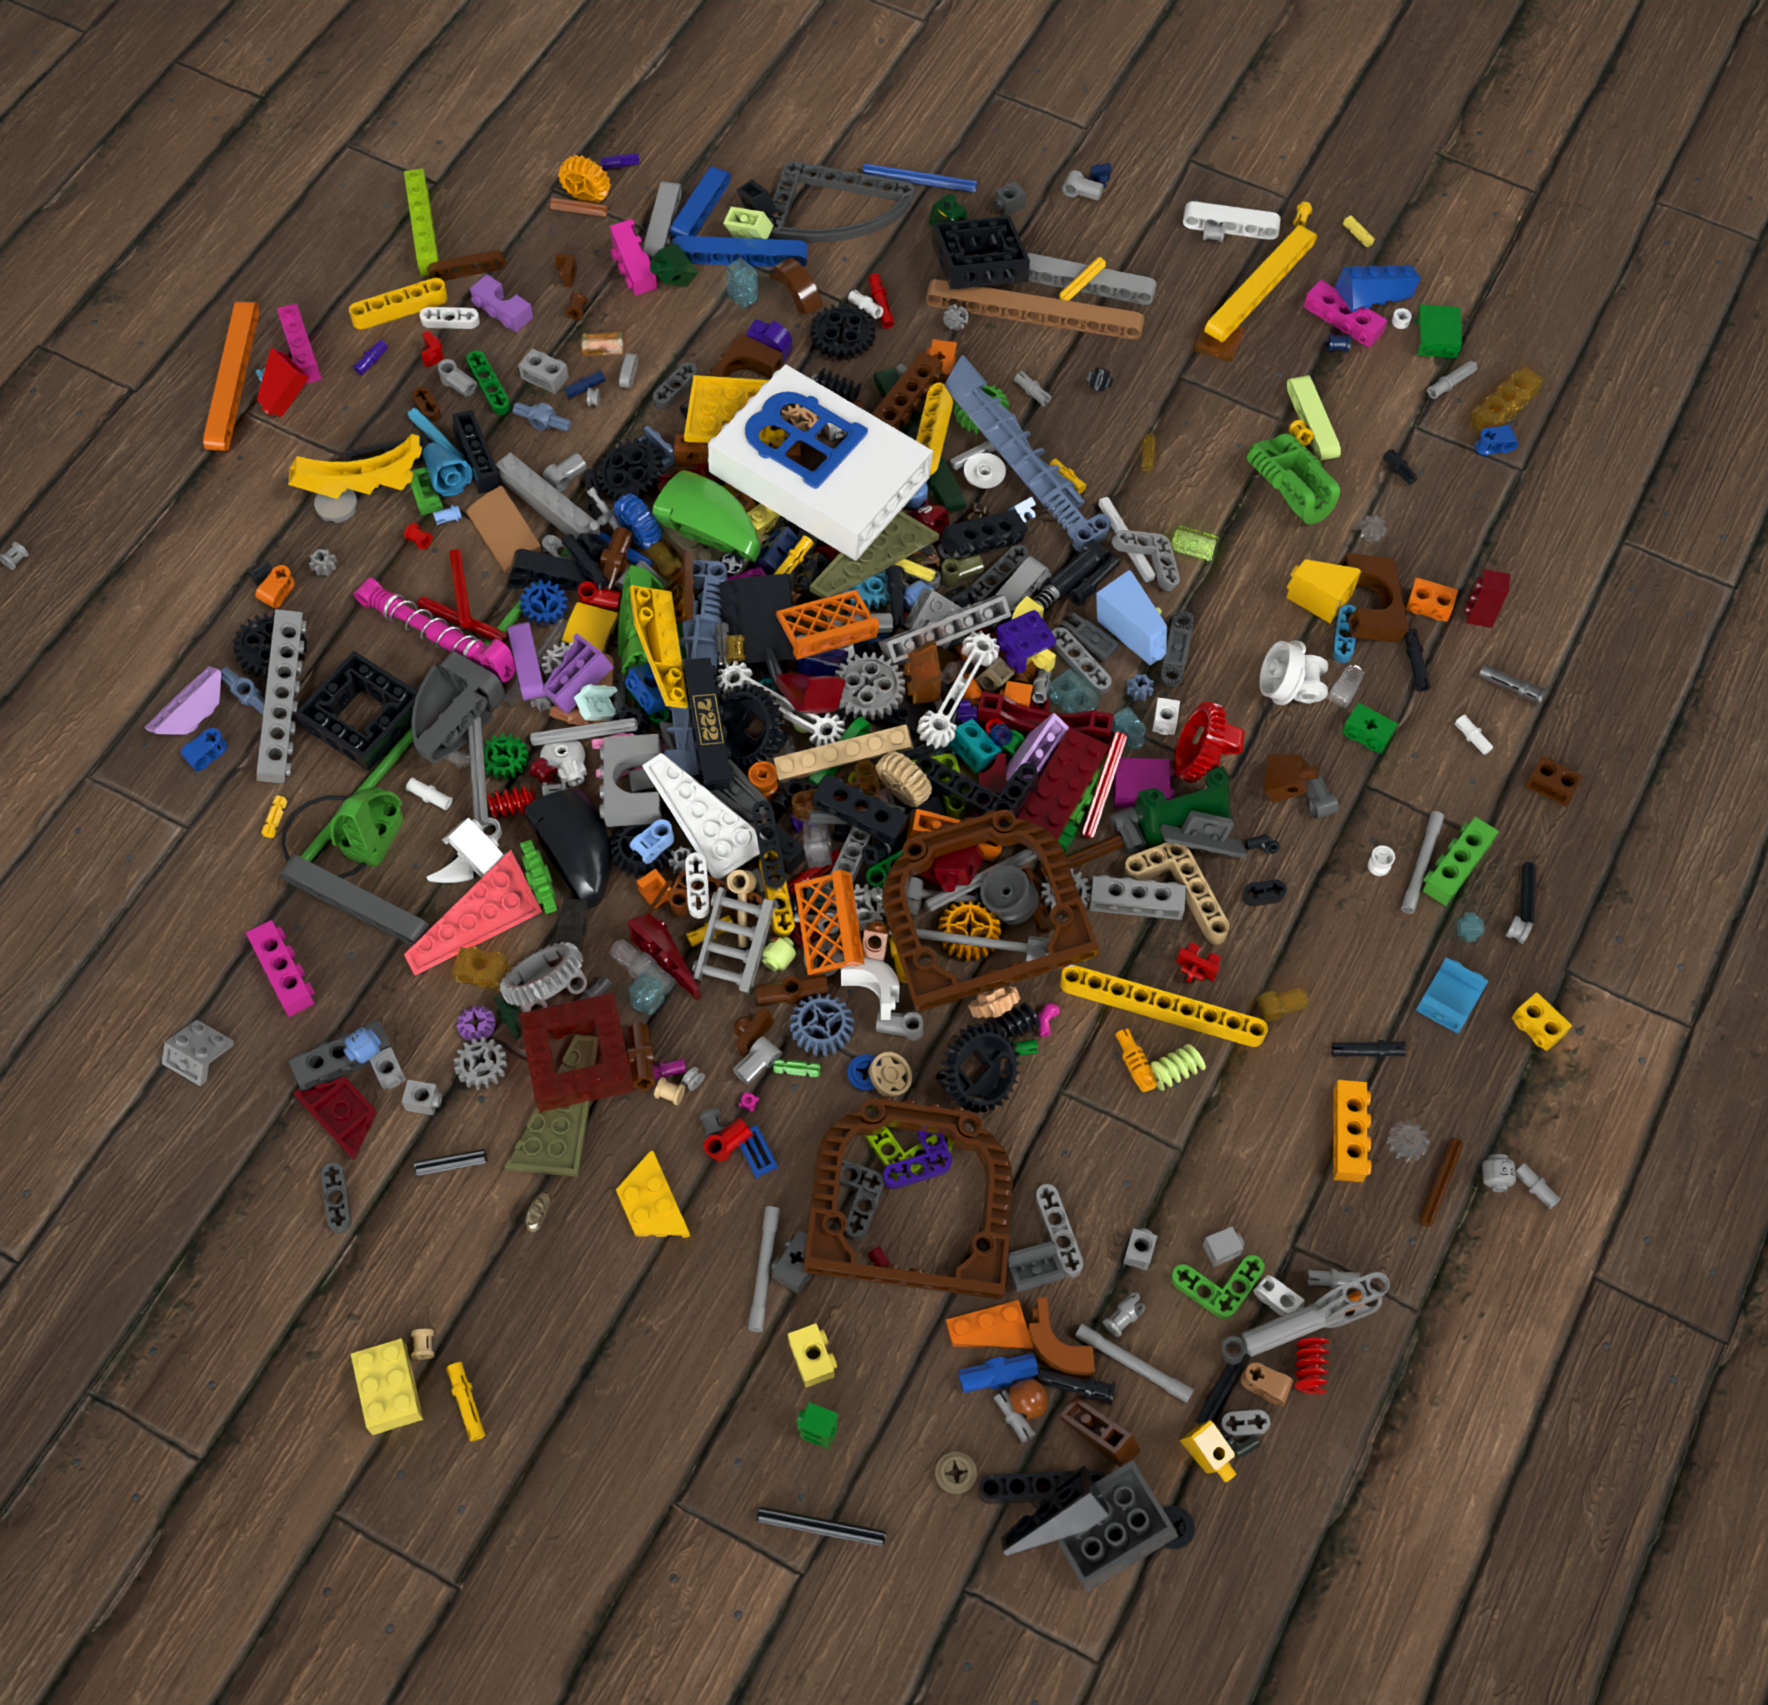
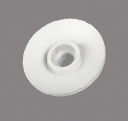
M990 453L975 454L964 465L966 480L978 488H992L999 485L1006 473L1003 461Z
M578 740L545 744L540 758L544 757L548 760L549 765H553L559 770L562 769L561 763L567 759L574 758L577 760V763L580 761L584 763L585 750Z

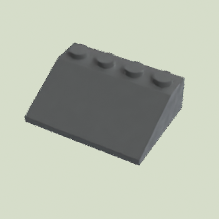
M1133 1460L1095 1483L1106 1501L1109 1513L1104 1522L1098 1526H1093L1087 1531L1057 1540L1086 1592L1091 1591L1178 1537L1174 1526Z

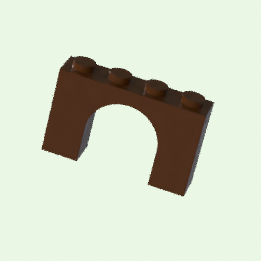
M741 333L736 340L734 339L731 342L727 352L720 356L716 366L709 370L708 376L728 377L738 370H751L772 379L773 374L783 367V353Z
M1347 553L1338 565L1360 569L1361 573L1356 585L1366 586L1375 591L1381 598L1384 607L1381 610L1357 607L1348 618L1351 638L1399 642L1408 632L1409 624L1406 621L1405 605L1401 597V586L1398 582V571L1395 567L1394 558Z

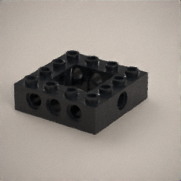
M1010 215L933 223L932 246L950 289L1028 281L1030 259ZM995 250L993 254L964 256V253L970 251Z
M353 651L295 712L300 727L370 771L412 725L413 707L418 691L356 651ZM361 691L384 705L382 712L366 725L365 732L367 737L357 731L352 724L348 725L338 719V715Z

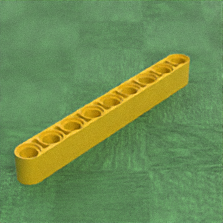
M1298 225L1211 317L1204 332L1220 342H1224L1311 249L1316 241L1317 234Z
M1076 965L1065 967L1061 974L1060 987L1068 994L1250 1047L1260 1046L1268 1032L1267 1024L1259 1018ZM1067 977H1073V978H1075L1077 981H1075V982H1070V981H1068L1066 978H1067ZM1095 983L1099 988H1091L1089 984ZM1119 990L1122 995H1115L1112 991ZM1135 997H1142L1145 1001L1139 1002ZM1164 1003L1168 1006V1008H1160L1158 1004ZM1181 1010H1187L1191 1015H1184ZM1204 1017H1211L1214 1022H1208ZM1233 1023L1237 1026V1028L1232 1029L1228 1027L1227 1024ZM1250 1030H1256L1260 1035H1253Z

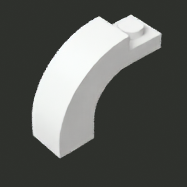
M843 952L841 953V962L845 961ZM864 957V965L841 968V986H863L874 991L880 1000L881 1020H891V1010H895V1002H899V980L893 969L882 960Z

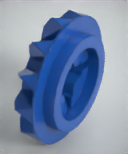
M859 1055L848 1066V1078L852 1086H855L860 1091L869 1090L871 1092L875 1089L870 1076L864 1081L863 1074L860 1073L868 1069V1066L871 1065L876 1057L874 1055ZM880 1059L877 1062L876 1066H880Z

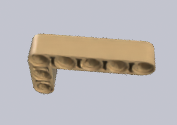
M1166 842L1128 857L1124 868V877L1145 881L1170 871L1177 883L1186 885L1185 900L1207 941L1214 945H1219L1225 941L1229 930V922L1188 846ZM1172 852H1178L1180 855H1174ZM1151 860H1158L1160 863H1153ZM1134 867L1139 869V871H1133L1130 868ZM1182 871H1188L1191 874L1187 875L1184 874ZM1192 890H1198L1201 894H1196ZM1202 909H1208L1212 913H1205ZM1213 928H1218L1222 932L1217 933L1213 930Z

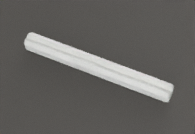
M1108 497L1101 498L1098 505L1104 515L1110 519L1114 532L1128 530ZM1127 552L1144 581H1153L1156 574L1144 554Z

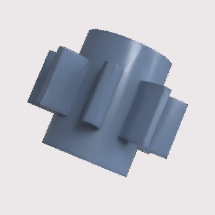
M1135 674L1133 680L1128 679L1127 695L1131 694L1134 701H1146V696H1152L1154 689L1152 687L1154 681L1149 680L1147 674Z

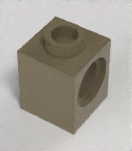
M999 657L975 680L986 692L994 693L1014 672Z

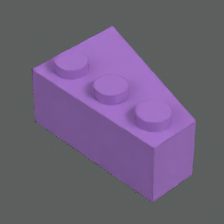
M577 633L573 637L575 641L570 650H565L563 654L564 660L559 668L555 667L542 689L552 703L565 714H568L577 705L574 697L581 692L580 689L589 684L596 686L613 668L612 664L600 650Z

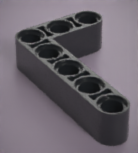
M921 756L915 762L921 770L925 767L931 768L928 772L923 773L930 780V785L934 790L980 816L991 810H1009L1016 817L1038 785L1037 768L1031 763L1021 764L1000 795L930 756ZM1028 774L1033 776L1030 779L1022 778L1024 775ZM943 778H949V779H950V780H949L948 782H946V783L940 782ZM962 789H969L965 794L959 793ZM1014 792H1017V793H1020V794H1021V795L1018 796V797H1011V796H1010V795H1011L1012 793H1014ZM984 799L989 801L987 804L984 805L978 803L980 800ZM1002 822L999 826L1006 827L1009 826L1010 823Z

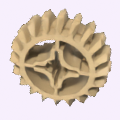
M890 751L878 761L875 770L878 774V779L882 781V785L898 801H902L905 805L911 807H918L929 798V795L932 793L930 780L926 778V774L909 757H905L903 754L895 751Z

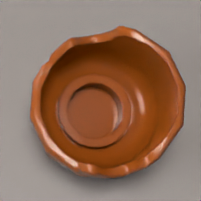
M1025 1379L1012 1385L1010 1389V1402L1016 1413L1026 1414V1419H1035L1045 1414L1048 1408V1394L1044 1386L1038 1381Z

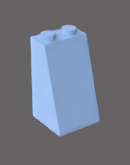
M1128 570L1096 593L1097 622L1145 662L1152 665L1157 660H1161L1166 654L1167 625L1133 573Z

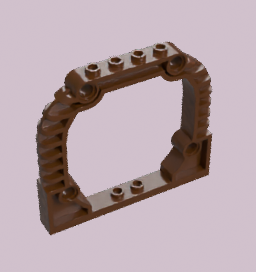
M1009 810L987 811L982 816L974 819L968 817L961 820L958 824H946L940 826L938 830L932 832L923 831L916 834L915 837L908 839L904 843V854L894 862L885 878L882 891L883 906L916 1013L1099 957V948L1062 846L1047 829L1028 820L1016 819L1014 813ZM1002 822L1010 823V826L1007 828L1000 827L999 825ZM990 840L1001 846L1022 843L1036 853L1043 865L1056 903L1050 912L1051 927L1055 932L1047 945L1048 955L1024 963L1014 962L1009 964L1008 968L1002 970L991 969L985 972L983 976L958 983L955 974L938 966L934 950L927 946L922 947L907 901V890L911 878L914 875L929 870L934 863L935 857ZM915 849L921 851V853L916 856L910 854V852ZM1060 915H1064L1068 917V920L1065 922H1058L1056 918ZM923 958L931 959V962L927 965L920 964V960Z
M884 1096L878 1097V1099L870 1098L865 1100L859 1111L849 1113L836 1121L827 1130L820 1142L816 1156L801 1272L1001 1299L1005 1294L1010 1238L1008 1231L1013 1185L1012 1167L1005 1149L989 1131L982 1128L981 1118L975 1113L966 1112L964 1108L952 1107L951 1109H945L933 1103L926 1106L918 1105L917 1102L912 1100L897 1102L893 1101L890 1097ZM866 1110H874L877 1113V1117L871 1118L867 1116ZM963 1124H971L974 1128V1131H966L963 1127ZM886 1127L948 1135L956 1147L975 1151L984 1167L986 1182L981 1232L974 1235L967 1248L970 1257L954 1270L952 1277L924 1273V1270L919 1268H910L909 1271L899 1270V1266L896 1265L877 1267L856 1264L857 1253L850 1247L843 1235L847 1227V1219L843 1213L837 1211L842 1158L846 1146L858 1134L874 1136L882 1133ZM827 1222H837L840 1229L837 1231L830 1230ZM976 1242H984L987 1245V1251H980L976 1246Z

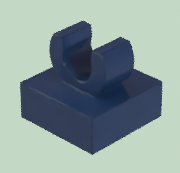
M1111 164L1091 166L1089 180L1104 184L1103 188H1107L1106 182L1110 180L1112 172Z

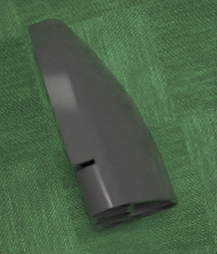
M451 652L439 665V668L433 666L420 686L413 707L412 734L414 745L419 755L431 763H437L469 741L468 728L478 717H481V728L485 727L493 719V715L489 711H493L506 697L499 678L492 672L456 652Z

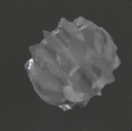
M1407 1120L1405 1124L1399 1121L1396 1127H1391L1387 1143L1391 1144L1389 1152H1397L1396 1159L1404 1156L1407 1163L1411 1158L1417 1161L1421 1155L1426 1154L1428 1151L1426 1146L1429 1145L1430 1139L1425 1138L1427 1130H1419L1420 1123L1412 1126L1411 1120Z

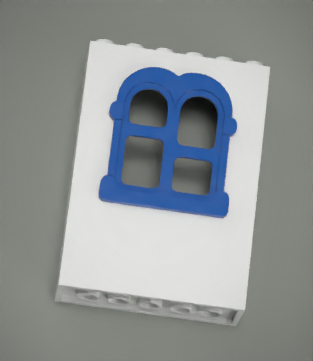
M786 364L773 374L772 379L768 383L762 385L755 397L752 396L748 400L747 405L742 410L737 411L734 419L729 424L726 423L721 432L708 443L710 473L855 561L930 478L933 453L931 449ZM795 403L813 412L820 418L808 431L804 432L786 422L781 417L780 410L786 404ZM828 423L848 433L847 437L834 449L815 439V436ZM767 426H777L790 433V436L778 449H773L760 440L759 433L761 429ZM801 440L827 456L825 461L815 471H809L785 456L786 452L797 441Z

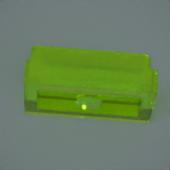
M1178 526L1175 530L1171 546L1174 551L1211 562L1219 537Z

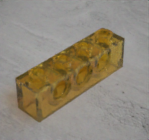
M1524 366L1519 371H1514L1508 382L1501 383L1494 395L1491 393L1485 399L1482 406L1478 405L1471 414L1473 418L1470 425L1480 433L1484 428L1505 425L1540 392L1545 379L1527 366Z

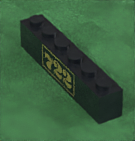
M711 658L683 660L682 667L700 784L707 790L729 789L731 780H734L733 766H729L728 762L731 758L730 747L725 744L727 729L726 726H722L721 721L724 717L723 707L718 704L720 689L719 686H715L714 681L717 678L716 667L712 666Z

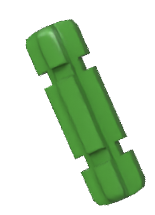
M784 1059L774 1060L773 1071L775 1073L783 1074V1072H787V1074L801 1076L809 1074L811 1077H819L821 1066L819 1063L811 1062L807 1064L805 1061L788 1060V1062H784Z

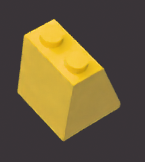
M1305 559L1300 566L1296 565L1290 576L1293 578L1287 585V589H1289L1287 599L1331 624L1338 615L1340 608L1353 595L1361 570L1354 567Z

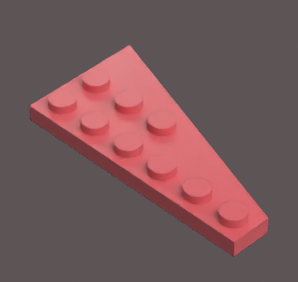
M512 850L496 863L404 954L414 976L542 913Z

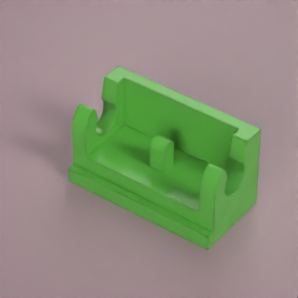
M427 468L412 470L413 477L410 485L421 516L443 510L439 494L433 488L429 474H426L428 473Z

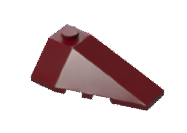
M651 914L630 919L628 927L632 943L698 1001L701 998L699 987L671 938L664 921L660 918L655 919Z

